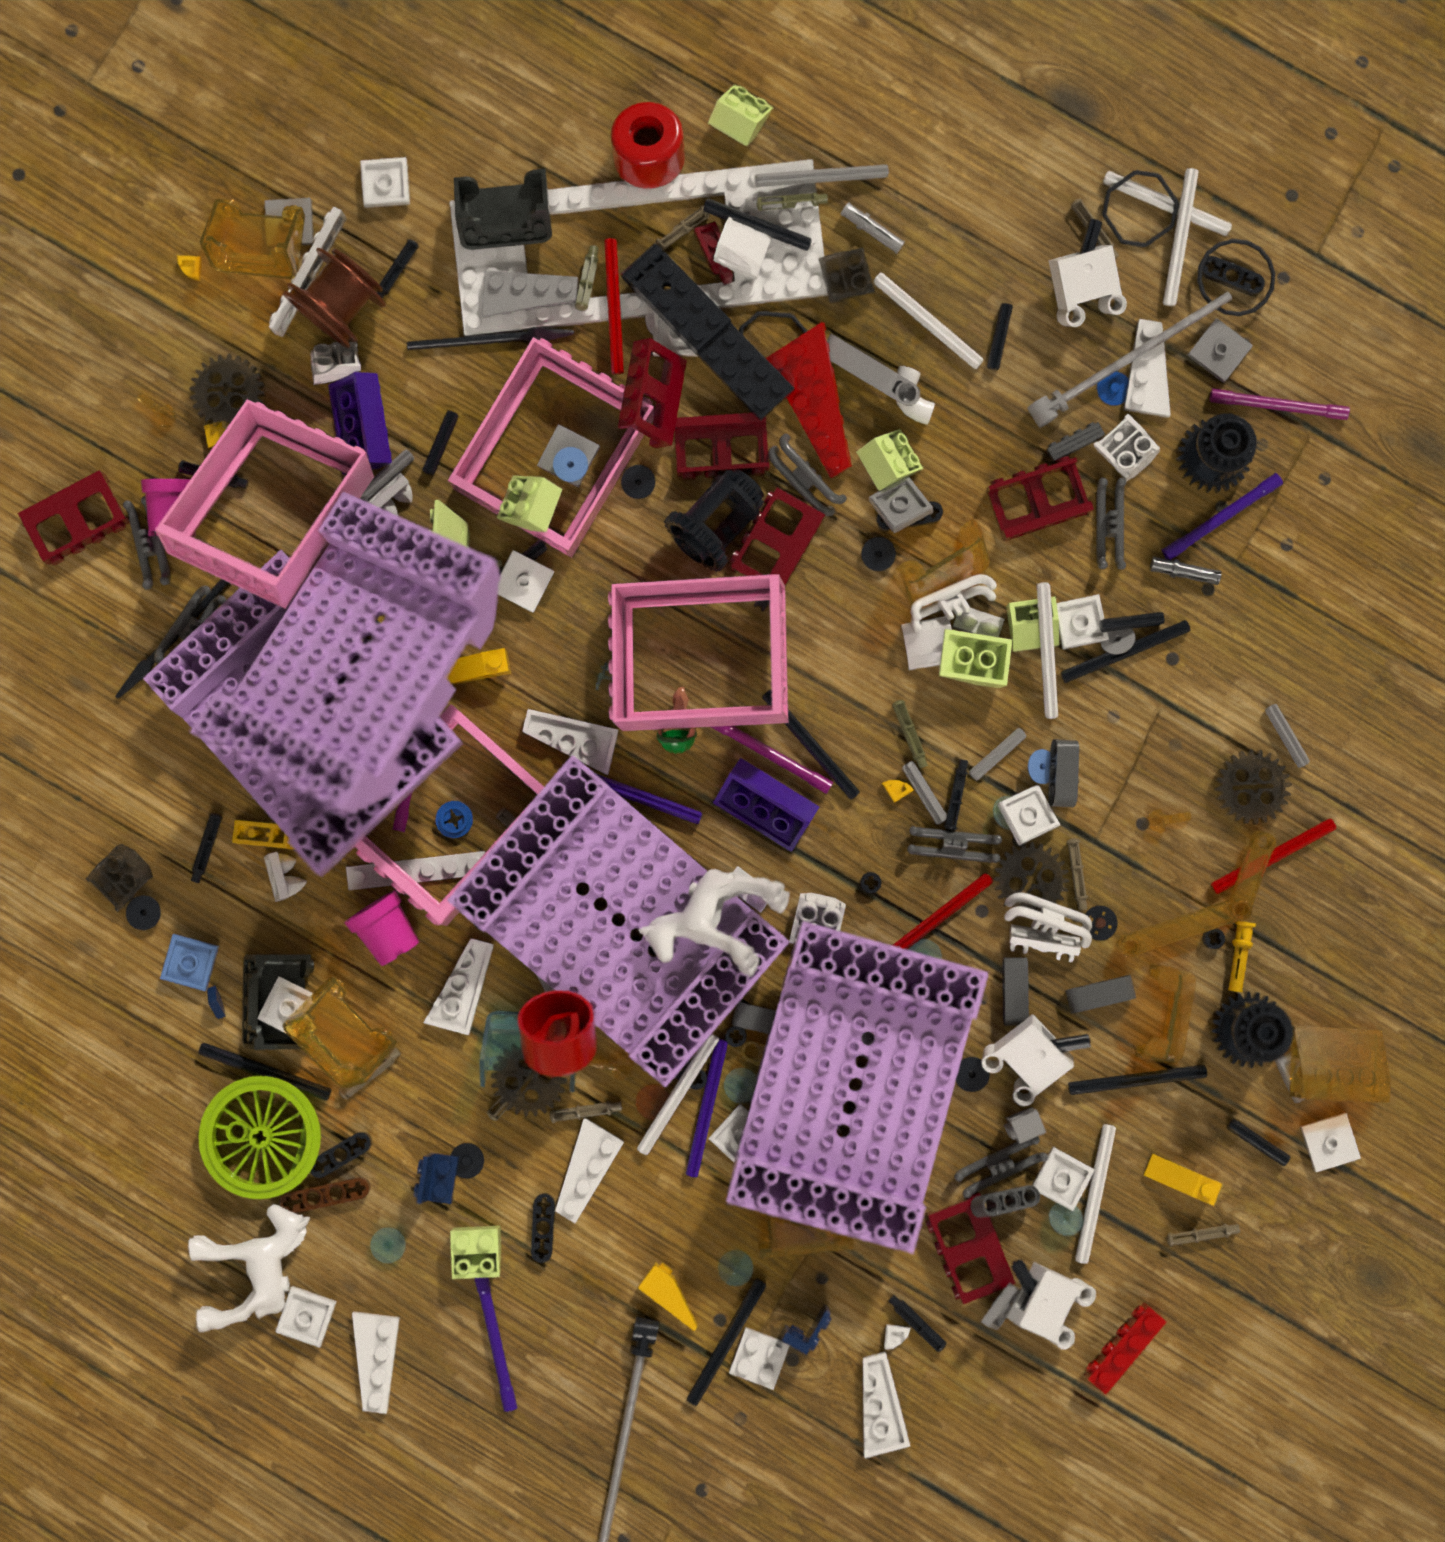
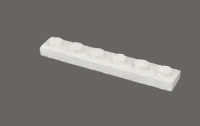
M333 207L331 212L326 214L323 221L324 225L321 231L315 234L313 246L304 255L299 272L293 275L291 283L300 289L306 290L323 263L322 258L316 252V248H322L329 252L347 218L342 210ZM284 296L281 298V305L278 311L273 313L269 322V328L282 338L297 312V309Z
M485 851L394 862L416 882L464 877L485 854ZM375 864L346 867L349 890L390 886L393 881L390 878L386 879L380 876L373 869L376 866Z

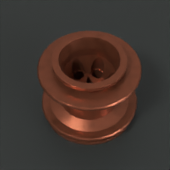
M316 248L317 254L327 265L306 290L288 283L287 286L291 291L290 293L284 291L283 296L320 330L348 349L351 346L348 342L349 340L352 342L358 341L357 337L350 331L348 324L368 300L385 308V301L377 294V292L381 293L383 289L364 269L339 250L334 248L331 251L333 255H331L322 248Z

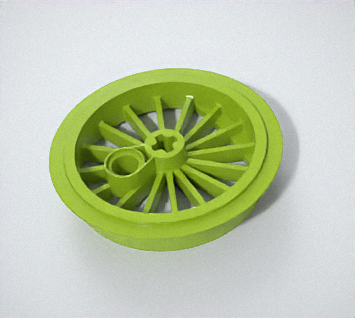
M268 1076L243 1078L223 1088L207 1106L199 1128V1149L204 1165L210 1175L226 1190L250 1199L277 1197L299 1185L313 1168L321 1143L319 1120L307 1097L290 1083ZM258 1090L271 1091L264 1122L262 1120ZM249 1091L254 1093L257 1121L242 1098V1094ZM277 1093L287 1100L268 1124L275 1094ZM235 1098L239 1101L252 1125L228 1108V1105ZM291 1102L299 1112L271 1128ZM224 1111L237 1120L228 1126L219 1123ZM298 1116H302V1128L274 1132ZM235 1125H240L244 1129V1134L241 1138L233 1134ZM217 1128L225 1129L229 1140L217 1141ZM263 1131V1136H265L266 1139L259 1142L260 1138L256 1137V1134L261 1133ZM301 1132L299 1143L274 1137ZM249 1141V1143L228 1156L221 1158L218 1145ZM275 1142L298 1147L296 1156H292ZM252 1145L238 1167L232 1172L226 1166L225 1161ZM273 1148L293 1162L289 1174H287ZM256 1149L248 1181L237 1174ZM261 1149L266 1183L254 1182ZM267 1150L280 1170L283 1179L271 1181Z

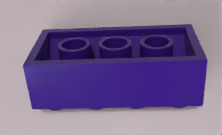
M354 372L329 384L328 388L336 437L342 439L350 446L362 448L367 454L372 470L391 464L388 431L377 373Z
M742 758L739 759L713 802L718 807L791 852L819 809L818 805Z

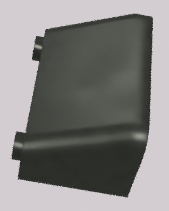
M546 169L528 171L524 175V184L480 189L477 181L472 177L454 178L455 220L460 243L465 249L477 250L537 244L551 239L552 226Z
M245 955L243 961L242 1044L245 1049H310V1044L313 1041V1032L309 1030L308 1026H306L299 1040L259 1020L258 1016L278 976L305 989V978H308L310 973L314 971V961L311 959V955Z

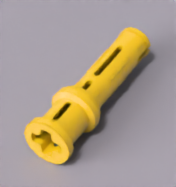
M1235 920L1237 925L1235 939L1232 940L1235 949L1228 990L1243 992L1248 951L1253 947L1251 939L1253 928L1256 927V924Z

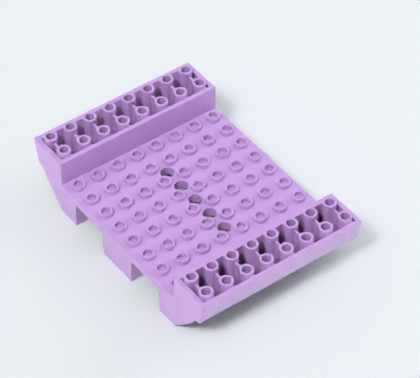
M343 492L318 530L329 542L328 547L234 695L230 699L216 691L190 732L339 810L356 814L359 809L381 800L394 791L405 773V770L395 762L398 754L416 725L419 724L430 729L456 689L448 682L446 676L465 645L468 643L481 649L494 625L498 582L501 577L494 559ZM385 615L382 623L375 624L379 616ZM372 635L371 642L363 644L366 637ZM360 655L359 661L351 665L350 663L354 656ZM346 675V682L342 685H338V682L341 679V677ZM329 696H334L332 704L325 705Z
M280 550L261 570L278 577L290 558ZM301 587L286 609L239 588L143 679L173 712L182 717L193 728L216 691L230 699L232 698ZM367 639L363 642V644L370 643ZM360 655L354 656L350 664H356L360 659ZM346 675L341 677V679L338 682V685H342L346 682ZM329 696L325 705L332 704L334 696ZM440 716L430 729L417 724L395 759V762L405 770V773L394 791L353 814L339 810L202 739L290 838L288 841L290 845L319 876L326 874L463 744Z
M574 755L570 757L447 900L483 932L485 930L555 991H570L584 997L592 1006L595 1025L628 1052L629 1057L664 1087L670 1083L790 942L737 896L723 903L720 922L716 929L752 947L753 953L759 956L758 966L751 977L740 971L729 953L719 948L697 944L686 937H676L674 939L673 958L669 963H662L658 957H652L648 954L647 950L650 944L644 937L638 942L632 941L630 939L632 929H641L649 926L657 917L683 912L691 898L688 895L691 884L693 882L698 883L707 870L612 790ZM586 882L589 885L590 891L587 895L581 896L576 892L578 883ZM599 897L605 898L608 903L607 908L603 911H598L594 907V901ZM615 913H622L625 916L626 920L622 926H615L612 923V916Z
M803 921L788 961L771 1033L767 1037L756 1078L757 1084L746 1124L743 1125L737 1147L726 1202L914 1253L926 1208L923 1200L971 1021L972 1018H977L989 972ZM870 1031L874 1034L875 1039L872 1044L865 1045L862 1043L861 1036L864 1032ZM858 1055L867 1056L868 1064L866 1067L859 1068L856 1066L855 1059ZM852 1078H859L862 1081V1087L858 1091H852L849 1088V1081ZM846 1101H853L856 1105V1109L852 1114L843 1112L842 1107ZM840 1124L849 1126L850 1131L846 1137H839L836 1133V1129Z

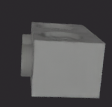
M1032 1107L1006 1117L1007 1124L1004 1125L1009 1138L1019 1143L1046 1133L1037 1110Z

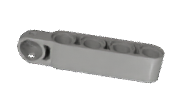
M830 333L827 343H829L831 362L903 405L912 406L919 401L920 390L913 382Z

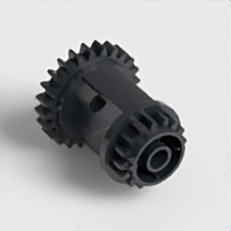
M1219 414L1210 418L1206 423L1204 420H1201L1199 427L1193 424L1191 426L1192 432L1187 430L1184 433L1186 438L1179 440V443L1184 447L1176 449L1178 453L1182 454L1176 458V461L1183 462L1178 470L1186 471L1183 479L1190 476L1189 485L1195 482L1198 483V491L1203 486H1206V493H1209L1212 487H1214L1215 493H1219L1221 486L1225 492L1230 489L1229 484L1233 487L1237 486V480L1242 481L1245 478L1242 473L1249 472L1250 469L1246 465L1252 462L1256 452L1257 438L1252 426L1244 418L1235 414Z
M737 469L734 471L727 470L722 476L717 475L712 480V485L686 513L672 511L666 517L664 526L668 529L667 532L672 535L671 538L674 539L677 546L688 557L697 563L703 564L705 568L708 567L711 571L720 572L728 562L725 548L751 520H755L760 515L759 509L764 503L762 500L764 493L759 485L746 473ZM724 501L733 511L713 532L704 522Z
M1245 991L1244 998L1240 993H1235L1236 1000L1227 997L1228 1005L1224 1003L1219 1004L1223 1010L1222 1012L1214 1011L1218 1016V1020H1211L1213 1024H1216V1028L1210 1029V1032L1217 1033V1036L1212 1041L1220 1043L1216 1047L1217 1051L1225 1050L1222 1054L1223 1058L1231 1056L1230 1063L1234 1064L1239 1060V1066L1244 1067L1247 1061L1248 1067L1253 1068L1254 1062H1256L1258 1066L1262 1067L1263 1062L1271 1063L1279 1059L1290 1048L1293 1040L1292 1022L1287 1013L1277 1006L1275 1001L1268 1003V996L1264 995L1260 999V994L1255 992L1251 998L1250 992Z

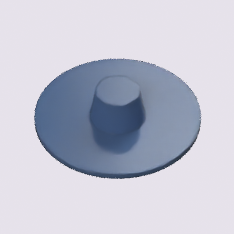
M563 448L554 457L553 469L555 474L563 481H578L587 472L588 460L586 455L578 448Z
M1040 749L1030 756L1028 772L1036 783H1049L1050 752Z

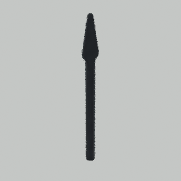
M533 327L526 332L407 341V349L410 351L518 341L531 342L533 337L537 340L543 338L548 341L573 335L574 331Z
M220 579L211 589V593L205 595L191 615L197 619L209 603L227 587L229 582ZM177 634V636L175 637V639L173 640V642L171 643V645L169 646V648H170V647L174 644V642L180 637L178 634ZM156 649L146 660L141 661L116 694L115 697L117 699L121 698L152 670V666L155 664L154 654Z

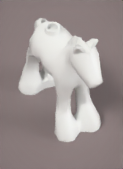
M711 869L704 874L698 883L693 882L688 891V895L691 898L683 912L657 917L649 926L641 928L639 932L644 935L643 937L649 942L662 963H669L672 960L674 939L676 937H686L697 944L719 948L729 953L740 971L751 977L758 966L759 956L753 953L752 947L716 929L720 922L723 903L739 895H755L764 898L773 910L782 913L788 904L789 892L784 891V884L776 881L771 882L766 878H752L741 874L734 878V872L725 873L717 869Z
M273 1204L267 1209V1216L273 1223L276 1234L270 1237L254 1238L236 1245H218L205 1236H194L189 1239V1254L192 1261H221L229 1259L246 1261L247 1273L253 1286V1291L245 1302L235 1309L220 1311L211 1306H201V1309L197 1310L199 1333L211 1329H221L232 1323L245 1321L254 1311L256 1317L260 1319L267 1314L279 1313L283 1310L285 1306V1291H288L290 1286L288 1276L283 1277L281 1259L294 1251L304 1240L307 1232L306 1225L310 1217L297 1215Z

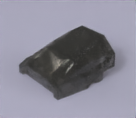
M863 248L838 252L818 258L830 303L840 302L861 295L875 294Z
M119 844L97 864L86 877V880L91 882L115 906L114 909L119 912L153 878L150 866L134 849Z

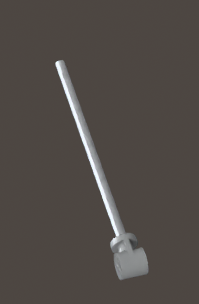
M1229 292L1224 293L1061 395L1058 390H1055L1051 393L1053 398L1050 400L1047 396H1044L1032 403L1027 409L1038 427L1041 428L1057 418L1059 415L1056 411H1067L1069 408L1066 402L1231 301V294Z

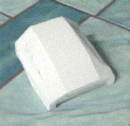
M729 217L720 236L714 261L735 273L757 280L772 237L735 222Z
M333 342L330 345H316L314 351H311L313 384L328 383L361 371L357 342H349L351 346L348 349L338 342Z
M1129 414L1102 440L1094 443L1097 451L1115 467L1126 481L1139 474L1160 452V447Z
M946 616L920 621L922 626L920 632H915L912 629L911 623L901 624L909 670L940 665L944 629L952 630L950 620Z
M816 893L800 894L789 943L794 944L803 921L840 931L846 904L836 898Z

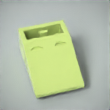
M435 500V507L430 510V523H433V530L430 531L469 548L470 532L468 523L441 501Z

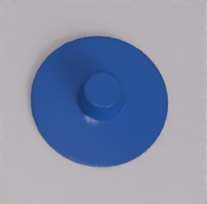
M1115 372L1097 384V393L1100 399L1109 405L1124 403L1129 379L1124 374Z

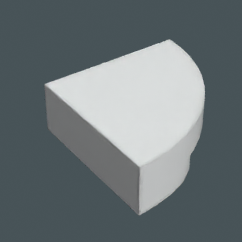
M886 1324L884 1349H894L902 1344L909 1335L910 1327Z

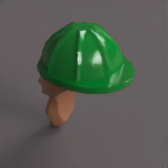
M682 686L673 695V710H686L688 697L685 687ZM696 728L658 729L657 741L662 744L666 751L674 754H681L689 750L697 737Z

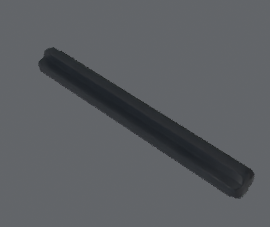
M711 199L705 201L703 211L724 220H728L731 217L735 222L805 251H808L811 246L812 239Z

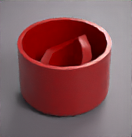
M640 102L625 108L616 117L611 128V145L614 165L620 177L627 183L644 189L662 187L673 181L681 172L685 162L683 127L678 116L670 108L662 104ZM646 128L655 129L661 137L660 141L650 146L639 145L634 142V139L639 130Z
M549 991L533 997L520 1010L518 1026L522 1054L528 1066L534 1071L546 1076H567L579 1072L592 1061L597 1050L594 1013L591 1004L584 997L570 991Z

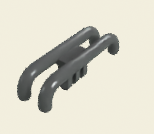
M783 434L779 439V445L797 468L792 472L777 455L779 453L777 446H772L768 451L771 463L813 508L822 512L825 516H832L835 513V508L833 506H824L809 491V488L815 485L829 501L838 505L845 503L847 497L844 494H835L824 483L822 477L815 473V469H811L810 464L807 461L805 462L788 443L790 435Z
M1101 478L1098 481L1096 493L1097 566L1101 570H1105L1108 567L1106 562V537L1115 538V565L1117 569L1123 570L1126 568V563L1124 562V489L1126 480L1124 478L1118 479L1115 487V510H1110L1106 514V486L1108 481L1106 478Z
M143 496L141 498V503L144 505L147 513L145 496ZM129 500L124 501L123 507L129 517L144 582L142 587L145 590H149L153 586L148 557L157 555L161 571V584H170V569L165 548L159 536H156V532L155 537L148 536V530L141 529L133 503Z
M203 585L198 588L157 647L154 654L155 663L159 664L164 659L165 652L177 634L184 641L226 601V598L222 595L216 596L209 603L201 617L196 619L191 614L201 599L211 593L209 586Z
M912 826L909 829V833L913 836L942 839L941 848L909 845L907 851L910 854L997 863L1000 861L998 854L965 851L967 850L968 842L1000 844L1002 842L1000 835L967 833Z
M1037 1136L1023 1143L1015 1142L958 1170L954 1175V1179L958 1182L985 1167H988L991 1174L965 1188L962 1193L963 1197L969 1199L973 1194L1039 1162L1047 1161L1048 1155L1045 1152L1034 1154L1013 1164L1009 1157L1026 1147L1037 1145L1040 1142V1138Z

